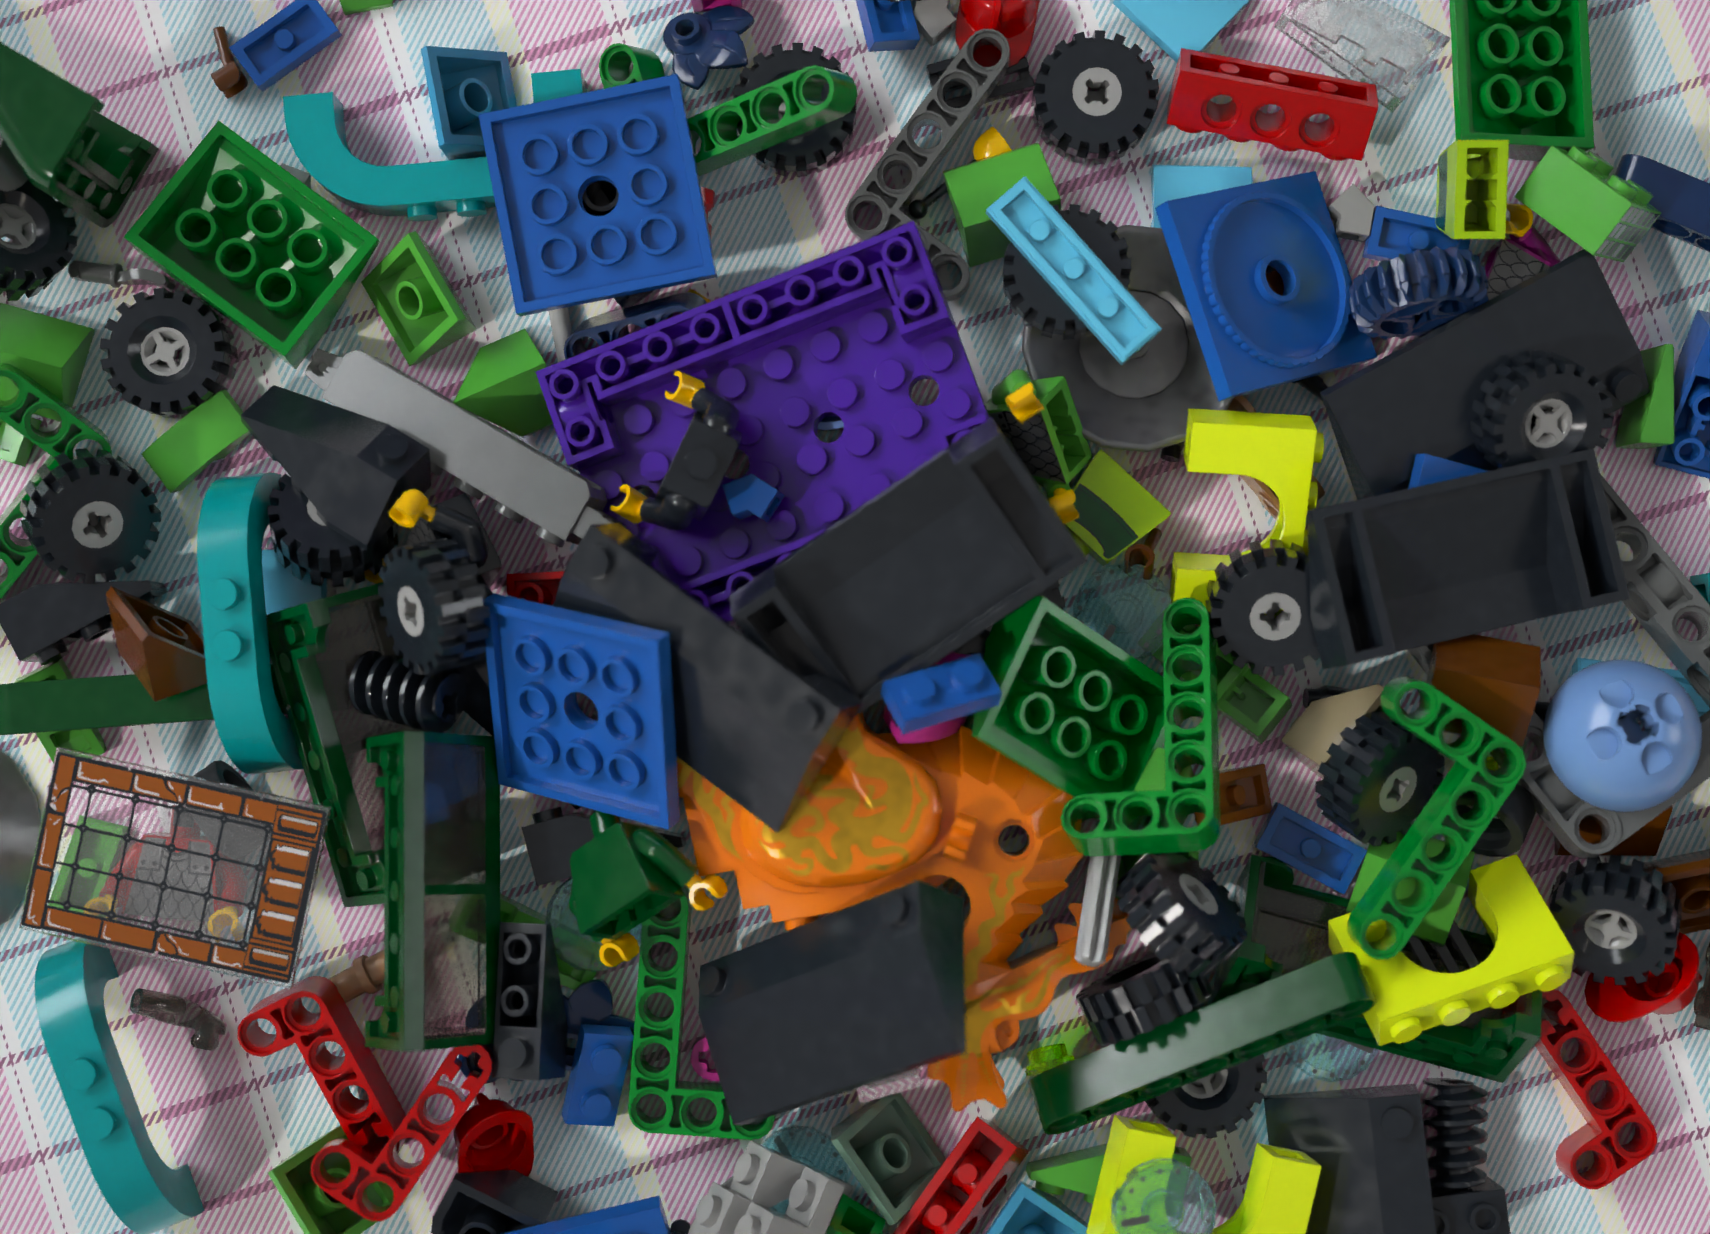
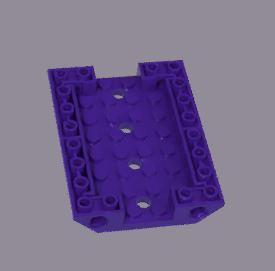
M914 221L536 371L567 465L578 470L580 475L604 488L607 504L603 512L622 522V525H625L627 530L658 552L651 564L652 567L728 623L735 621L731 616L730 595L990 418L941 283ZM675 371H681L702 380L705 383V388L726 399L737 408L740 418L735 430L741 432L742 437L736 452H744L749 458V469L742 477L753 474L785 495L769 522L755 514L742 520L732 515L722 485L737 479L728 478L726 473L702 520L699 521L693 518L689 526L682 530H672L644 522L643 520L638 524H633L610 510L611 505L618 507L623 503L626 494L621 492L619 487L624 484L637 491L642 488H651L655 495L657 494L696 411L665 397L666 390L675 393L679 386V377L674 375ZM922 379H932L939 386L937 399L926 406L917 405L912 399L914 385ZM827 416H838L842 419L844 425L840 438L830 443L821 441L817 433L821 420Z

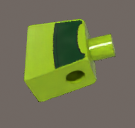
M1455 140L1439 155L1437 165L1436 227L1451 239H1505L1509 140Z
M1100 449L1090 460L1072 488L1076 496V501L1073 505L1079 512V518L1065 524L1085 556L1090 554L1099 564L1104 566L1163 522L1171 512L1105 451Z

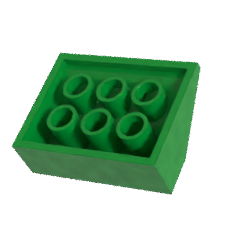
M1449 0L1455 139L1509 140L1508 158L1523 161H1541L1551 146L1567 151L1573 145L1583 151L1593 149L1594 131L1587 0Z
M219 120L124 236L139 254L295 370L327 331L380 242L377 237Z
M1043 596L1033 597L994 623L986 640L983 661L1002 694L999 706L975 713L972 736L1050 785L1073 797L1084 794L1133 792L1154 750L1157 747L1162 748L1164 745V677Z

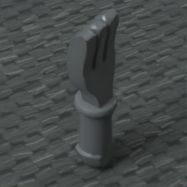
M74 260L68 266V273L72 279L109 284L113 288H119L121 284L155 285L167 290H174L176 287L174 280L161 273L144 268H131L123 271L122 265L118 263L107 265Z

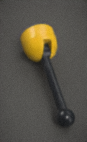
M991 126L975 141L973 147L974 156L970 163L999 155L1012 149L1000 133ZM944 182L924 199L913 200L908 207L910 216L914 219L925 217L928 207L948 192L946 183Z

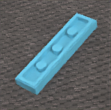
M1025 176L986 209V215L1121 366L1160 333L1162 328Z

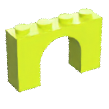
M1188 408L1183 455L1187 471L1244 475L1265 483L1278 496L1279 511L1273 529L1260 543L1262 549L1270 548V539L1282 540L1286 549H1290L1292 542L1302 546L1305 554L1308 556V529H1305L1307 511L1316 509L1318 497L1317 482L1311 481L1313 463H1321L1324 450V435L1317 432L1311 416ZM1251 550L1242 552L1241 554L1245 555L1247 553H1250ZM1173 552L1169 603L1171 604L1182 598H1194L1202 602L1206 607L1205 600H1209L1207 593L1209 580L1216 582L1217 577L1214 570L1220 562L1228 567L1232 563L1230 556ZM1281 608L1277 613H1275V618L1277 615L1280 614L1281 611H1283Z
M1517 854L1470 871L1468 898L1490 935L1494 949L1481 964L1469 970L1457 973L1430 971L1413 963L1402 951L1389 959L1373 958L1350 939L1347 931V921L1351 913L1328 920V946L1332 954L1335 955L1343 952L1355 953L1375 997L1376 1004L1363 1015L1379 1046L1393 1041L1396 1043L1411 1041L1419 1036L1422 1031L1441 1024L1445 1026L1456 1025L1467 1019L1471 1013L1488 1007L1494 1009L1506 1007L1515 1002L1519 996L1536 990L1543 992L1554 990L1571 978L1575 952ZM1384 920L1375 921L1368 927L1366 932L1367 942H1375L1384 936L1386 931Z
M1114 1115L1086 1234H1306L1322 1166L1305 1152L1257 1143L1245 1194L1236 1212L1225 1223L1212 1230L1186 1232L1176 1229L1169 1224L1164 1209V1192L1177 1137L1162 1124ZM1158 1169L1162 1170L1161 1174L1157 1173ZM1145 1177V1181L1142 1182L1140 1178ZM1130 1188L1134 1189L1133 1193L1129 1192ZM1123 1205L1126 1206L1124 1211L1121 1209ZM1144 1215L1150 1216L1148 1223L1129 1227L1121 1226L1122 1220Z

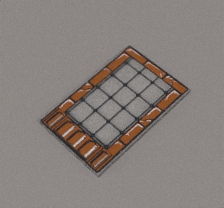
M58 747L50 783L47 786L48 792L29 882L26 886V896L19 929L291 989L294 984L300 952L303 949V937L321 854L325 848L324 840L332 807Z

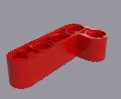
M312 976L282 989L258 1002L238 1026L237 1037L239 1043L246 1052L253 1056L263 1057L271 1055L296 1043L348 1140L356 1143L376 1158L389 1141V1138L392 1137L405 1118L406 1113L370 1047H365L363 1034L344 999L338 992L337 987L331 980L322 976ZM301 997L314 999L319 1004L321 1013H312L306 1010L302 1004ZM258 1019L270 1021L275 1027L276 1034L264 1032L259 1027ZM332 1041L339 1044L343 1048L345 1056L339 1057L331 1054L327 1050L325 1042ZM356 1085L363 1088L367 1092L369 1099L361 1100L354 1097L350 1092L349 1086ZM407 1138L398 1141L397 1153H399Z
M1555 989L1546 992L1542 991V999L1548 1001L1543 1005L1544 1012L1550 1020L1559 1024L1552 1026L1548 1020L1541 1017V1037L1535 1043V1047L1587 1122V1124L1566 1137L1558 1145L1556 1164L1566 1177L1587 1189H1600L1649 1157L1657 1145V1132L1567 997ZM1532 992L1519 996L1514 1002V1009L1517 1013L1531 1016ZM1576 1038L1578 1052L1572 1060L1564 1062L1561 1057L1562 1045L1566 1040ZM1604 1080L1606 1083L1604 1098L1597 1103H1592L1589 1096L1592 1085L1597 1081ZM1633 1122L1635 1127L1633 1139L1627 1144L1620 1145L1618 1141L1620 1129L1625 1124ZM1586 1151H1592L1594 1155L1592 1167L1586 1172L1578 1173L1577 1160L1579 1156Z
M487 1044L453 1048L377 1158L347 1139H334L326 1143L314 1156L311 1163V1175L314 1182L320 1189L365 1219L383 1221L390 1218L397 1212L488 1080L493 1064L491 1048ZM474 1051L481 1056L478 1065L483 1071L479 1073L473 1070L466 1077L460 1087L470 1091L465 1096L455 1084L441 1080V1076L445 1074L452 1082L462 1067V1062L457 1056L461 1054L468 1057ZM434 1094L448 1096L453 1101L454 1114L445 1120L433 1118L426 1108L428 1098ZM408 1137L417 1139L424 1148V1157L415 1163L403 1161L397 1153V1143L399 1140ZM332 1152L344 1154L351 1164L349 1175L342 1178L331 1176L324 1166L326 1155ZM381 1181L388 1184L394 1193L393 1202L386 1206L372 1204L367 1196V1186L369 1184Z

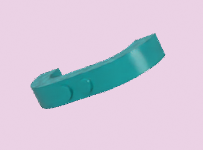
M581 69L531 73L534 103L587 92L586 80ZM333 92L283 97L286 129L295 154L310 175L331 195L346 205L374 215H407L408 220L417 222L435 220L438 218V212L457 211V215L461 217H476L485 215L487 213L486 208L496 207L487 157L394 166L368 164L353 156L346 139L343 104Z
M272 472L216 479L205 494L200 511L197 534V564L206 674L212 713L227 755L233 764L246 774L303 769L289 719L285 717L279 707L271 676L262 571V543L265 530L269 525L268 506H271L270 494L273 488L280 490L278 480L281 478V474Z
M78 938L45 951L38 961L35 973V1001L39 1025L49 1059L85 1158L102 1195L116 1216L129 1229L137 1234H151L193 1218L205 1210L188 1164L171 1169L156 1152L132 1092L108 1025L104 1007L105 985L109 980L119 977L108 944Z

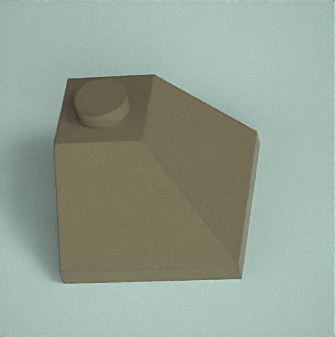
M1376 684L1312 701L1302 715L1295 719L1281 741L1305 766L1323 779L1324 775L1320 774L1318 770L1321 762H1329L1332 755L1327 753V750L1331 744L1334 743L1338 746L1343 740L1340 733L1346 727L1354 730L1356 728L1355 720L1363 715L1371 719L1373 711L1380 710L1384 713L1381 706V693L1384 687ZM1400 705L1402 713L1404 715H1408Z

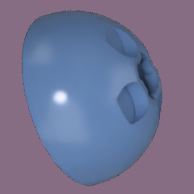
M1624 659L1608 660L1581 669L1570 676L1558 688L1545 714L1543 739L1546 755L1553 771L1565 787L1574 795L1602 809L1634 812L1652 808L1663 803L1687 783L1700 757L1702 726L1692 698L1672 676L1644 662ZM1636 719L1643 724L1645 731L1641 730L1639 723L1635 721Z

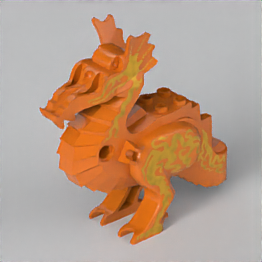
M862 711L854 717L790 819L779 833H776L677 757L679 799L683 798L699 876L734 871L743 910L770 905L773 923L784 921L786 931L819 919L818 915L843 910L916 880L937 887L948 879L953 878L965 888L970 897L971 904L968 915L963 923L966 1053L929 1064L927 1068V1077L929 1079L944 1081L949 1086L952 1108L956 1112L962 1111L971 1102L976 1100H986L997 1108H1004L1007 1104V1098L1003 1091L1005 1083L996 1068L991 1054L1002 1052L1012 1046L1018 1039L1020 1032L1019 1020L1036 1017L1047 1009L1052 1001L1055 988L1062 978L1071 974L1095 970L1105 965L1113 957L1115 948L1127 942V934L1131 928L1125 919L1129 915L1120 911L1117 903L1119 899L1115 896L1106 961L1104 964L1099 965V967L1079 964L1075 959V951L1083 903L1071 902L1068 908L1074 916L1077 926L1055 923L1056 942L1029 952L1012 961L1007 959L1023 942L1020 933L1044 914L1041 906L1068 887L1065 879L1083 856L1074 847L1061 821L1064 806L1074 797L1055 788L972 736L973 730L962 725L958 733L943 739L921 743H897L892 733L877 734L873 732L866 724ZM1078 819L1074 825V829L1078 832L1081 830L1082 819ZM1010 825L1023 827L1027 834L1025 846L1017 852H1007L999 846L1001 831Z

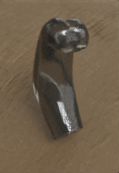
M141 988L136 989L132 995L130 1002L132 1013L171 1025L194 1029L191 1045L195 1048L213 1051L219 1045V1035H225L226 1026L218 1016L189 999Z

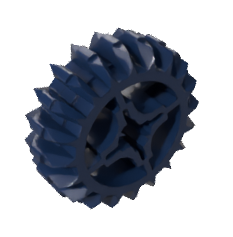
M1434 247L1427 251L1417 249L1414 253L1399 254L1394 259L1382 260L1378 266L1368 267L1364 270L1363 274L1358 275L1353 280V285L1349 287L1351 297L1349 304L1353 320L1356 321L1359 332L1366 333L1367 336L1373 338L1380 337L1387 340L1392 337H1398L1402 340L1407 336L1417 335L1420 337L1422 334L1432 332L1489 300L1487 293L1489 286L1485 267L1481 265L1479 256L1472 254V251L1466 249L1459 250L1456 247H1449L1444 250Z

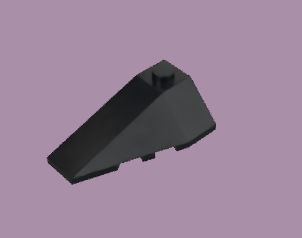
M276 385L268 389L240 415L241 422L272 460L278 461L290 475L291 482L300 494L304 493L316 507L317 515L324 524L366 551L396 523L389 516V511L404 492L415 489L424 494L432 486L429 448L389 424Z
M515 1170L456 1173L432 1218L431 1233L503 1234L544 1224L547 1222L558 1192Z

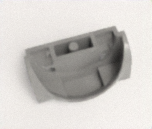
M750 1140L746 1151L738 1158L735 1164L733 1176L722 1185L712 1182L708 1193L700 1200L696 1209L695 1219L688 1234H825L840 1197L843 1193L849 1197L854 1186L818 1168ZM789 1198V1205L785 1214L770 1209Z

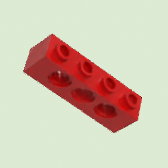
M1181 48L1168 98L1167 124L1175 125L1178 129L1188 133L1207 131L1222 134L1235 142L1254 140L1270 143L1283 151L1293 152L1301 149L1321 153L1324 157L1336 161H1343L1347 158L1362 161L1378 110L1377 88L1374 84ZM1218 95H1226L1232 98L1230 102L1225 104H1217L1210 99ZM1268 104L1281 107L1280 110L1274 113H1264L1259 110ZM1315 114H1325L1329 116V118L1323 122H1312L1308 120L1309 117Z
M977 1116L893 1234H971L1029 1153V1150L990 1120Z

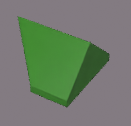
M525 328L479 348L453 401V404L519 435L521 438L553 425L536 375V371L547 366Z

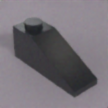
M561 806L532 814L534 824L521 828L536 885L539 886L572 877L570 867L572 853L594 838L589 821L590 815L577 812L563 815ZM652 828L676 848L684 847L687 844L684 834Z

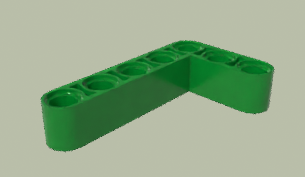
M622 43L612 44L606 48L599 62V72L604 89L665 76L660 58L653 51ZM633 61V70L629 76V68ZM809 66L688 118L698 176L700 177L845 116L852 110L857 99V87L853 79L843 72L819 66ZM828 82L829 94L825 102H822V88ZM785 101V114L780 120L778 114L779 107ZM742 119L743 129L738 138L736 129L739 121ZM700 137L701 147L698 154H696L695 146Z
M0 363V376L12 379L19 388L15 397L7 401H0V419L50 455L45 461L46 466L50 470L58 466L54 458L57 455L65 453L70 460L77 459L73 454V449L78 442L85 439L98 442L102 446V450L109 451L112 455L108 437L100 428L17 367ZM42 408H50L60 415L61 422L56 429L43 432L32 425L30 419L33 413ZM37 472L31 478V481L37 484L42 480ZM25 487L0 516V559L8 567L6 572L0 576V599L38 554L28 539H20L14 536L9 528L16 519L24 517L20 511L21 500L30 501L29 495L24 490Z
M1182 598L1174 601L1167 607L1163 616L1165 790L1084 794L1069 800L1062 810V826L1074 847L1085 856L1097 857L1201 851L1212 846L1219 837L1220 789L1216 638L1214 639L1211 620L1207 608L1202 602L1194 598ZM1186 625H1200L1198 630L1193 633H1179ZM1187 671H1201L1200 675L1194 680H1180L1182 674ZM1200 717L1203 719L1195 728L1184 729L1180 727L1187 718ZM1198 764L1204 766L1201 773L1195 777L1187 778L1181 776L1182 771L1189 765ZM1202 813L1205 815L1202 823L1197 826L1184 827L1181 825L1184 818L1189 814ZM1137 817H1152V821L1144 829L1131 830L1129 828L1132 821ZM1092 818L1100 820L1097 828L1091 832L1080 833L1074 829L1075 822L1078 819H1082L1081 824Z
M1399 676L1390 680L1384 686L1381 693V706L1384 713L1406 730L1451 759L1455 764L1351 912L1347 921V931L1350 939L1366 954L1376 959H1389L1396 956L1403 949L1521 779L1526 768L1524 752L1515 742L1433 686L1409 676ZM1416 689L1420 696V704L1413 713L1404 715L1400 708L1401 698L1407 691ZM1459 718L1462 724L1461 735L1455 742L1447 744L1443 738L1444 727L1450 720ZM1501 747L1504 753V761L1501 767L1496 771L1488 772L1486 767L1488 754L1493 749ZM1466 791H1472L1474 794L1472 809L1465 814L1458 815L1456 811L1458 797ZM1443 834L1445 838L1443 851L1437 856L1427 857L1426 845L1428 840L1434 835ZM1407 877H1414L1416 885L1413 894L1406 899L1397 900L1396 888L1398 884ZM1385 920L1386 931L1384 936L1375 942H1367L1366 932L1368 927L1375 921Z
M683 886L684 896L680 898L681 911L679 915L667 918L657 913L642 923L628 1103L629 1118L639 1130L648 1133L743 1140L760 1139L772 1129L775 1115L767 1117L759 1124L735 1125L733 1124L721 1084L679 1081L692 912L689 891ZM657 942H667L673 945L678 956L676 964L665 968L658 966L651 956L652 946ZM657 992L667 994L673 1001V1013L667 1017L655 1016L648 1008V997ZM651 1043L662 1044L670 1053V1062L663 1067L651 1066L644 1058L645 1046ZM646 1094L660 1096L666 1104L665 1114L660 1117L646 1115L640 1107L641 1097ZM701 1097L707 1098L716 1106L717 1114L714 1118L707 1121L698 1120L690 1111L691 1101Z

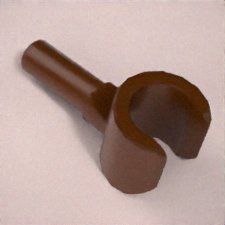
M219 26L213 29L220 60L224 66L210 75L218 89L229 99L244 90L248 85V81L235 62L229 48L230 45L225 27Z
M1153 528L1149 532L1144 544H1135L1126 550L1123 570L1125 574L1129 573L1131 566L1140 564L1145 566L1143 579L1150 580L1153 577L1154 549L1162 536L1160 529Z

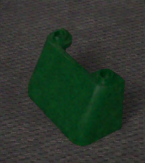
M0 42V134L34 186L101 228L108 227L122 212L159 148L136 133L130 132L101 115L100 113L105 104L99 99Z

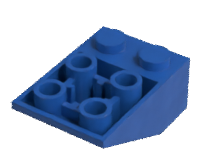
M1697 310L1680 352L1674 375L1675 442L1671 445L1657 447L1653 463L1657 466L1710 479V313Z

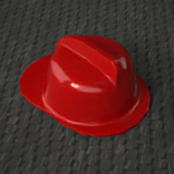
M960 0L955 24V41L959 50L976 31L994 29L1002 33L1008 41L1010 47L1009 67L1016 65L1027 54L1033 40L1040 0ZM984 45L976 50L973 58L980 66L992 67L1000 61L1002 54L997 47Z
M1679 932L1677 948L1675 949V955L1671 964L1665 962L1664 971L1657 977L1649 971L1648 980L1637 984L1634 977L1631 976L1628 977L1627 985H1615L1614 977L1605 976L1604 984L1593 981L1594 973H1591L1588 976L1584 990L1587 1005L1596 1016L1608 1022L1623 1023L1641 1018L1652 1012L1663 1015L1674 1014L1683 1010L1693 1001L1698 992L1699 983L1702 980V975L1698 970L1700 958L1697 946L1687 935Z
M478 1093L474 1099V1105L463 1114L454 1128L453 1135L457 1147L458 1173L515 1170L528 1177L532 1171L534 1161V1125L532 1117L524 1110L514 1109L504 1100H489L483 1093Z

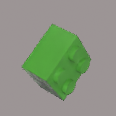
M1575 145L1569 151L1551 146L1514 196L1592 255L1619 262H1624L1661 214L1659 210L1649 204L1654 197L1649 191L1630 179L1625 181L1615 174L1610 176L1609 174L1614 169L1610 163L1591 151L1586 153Z

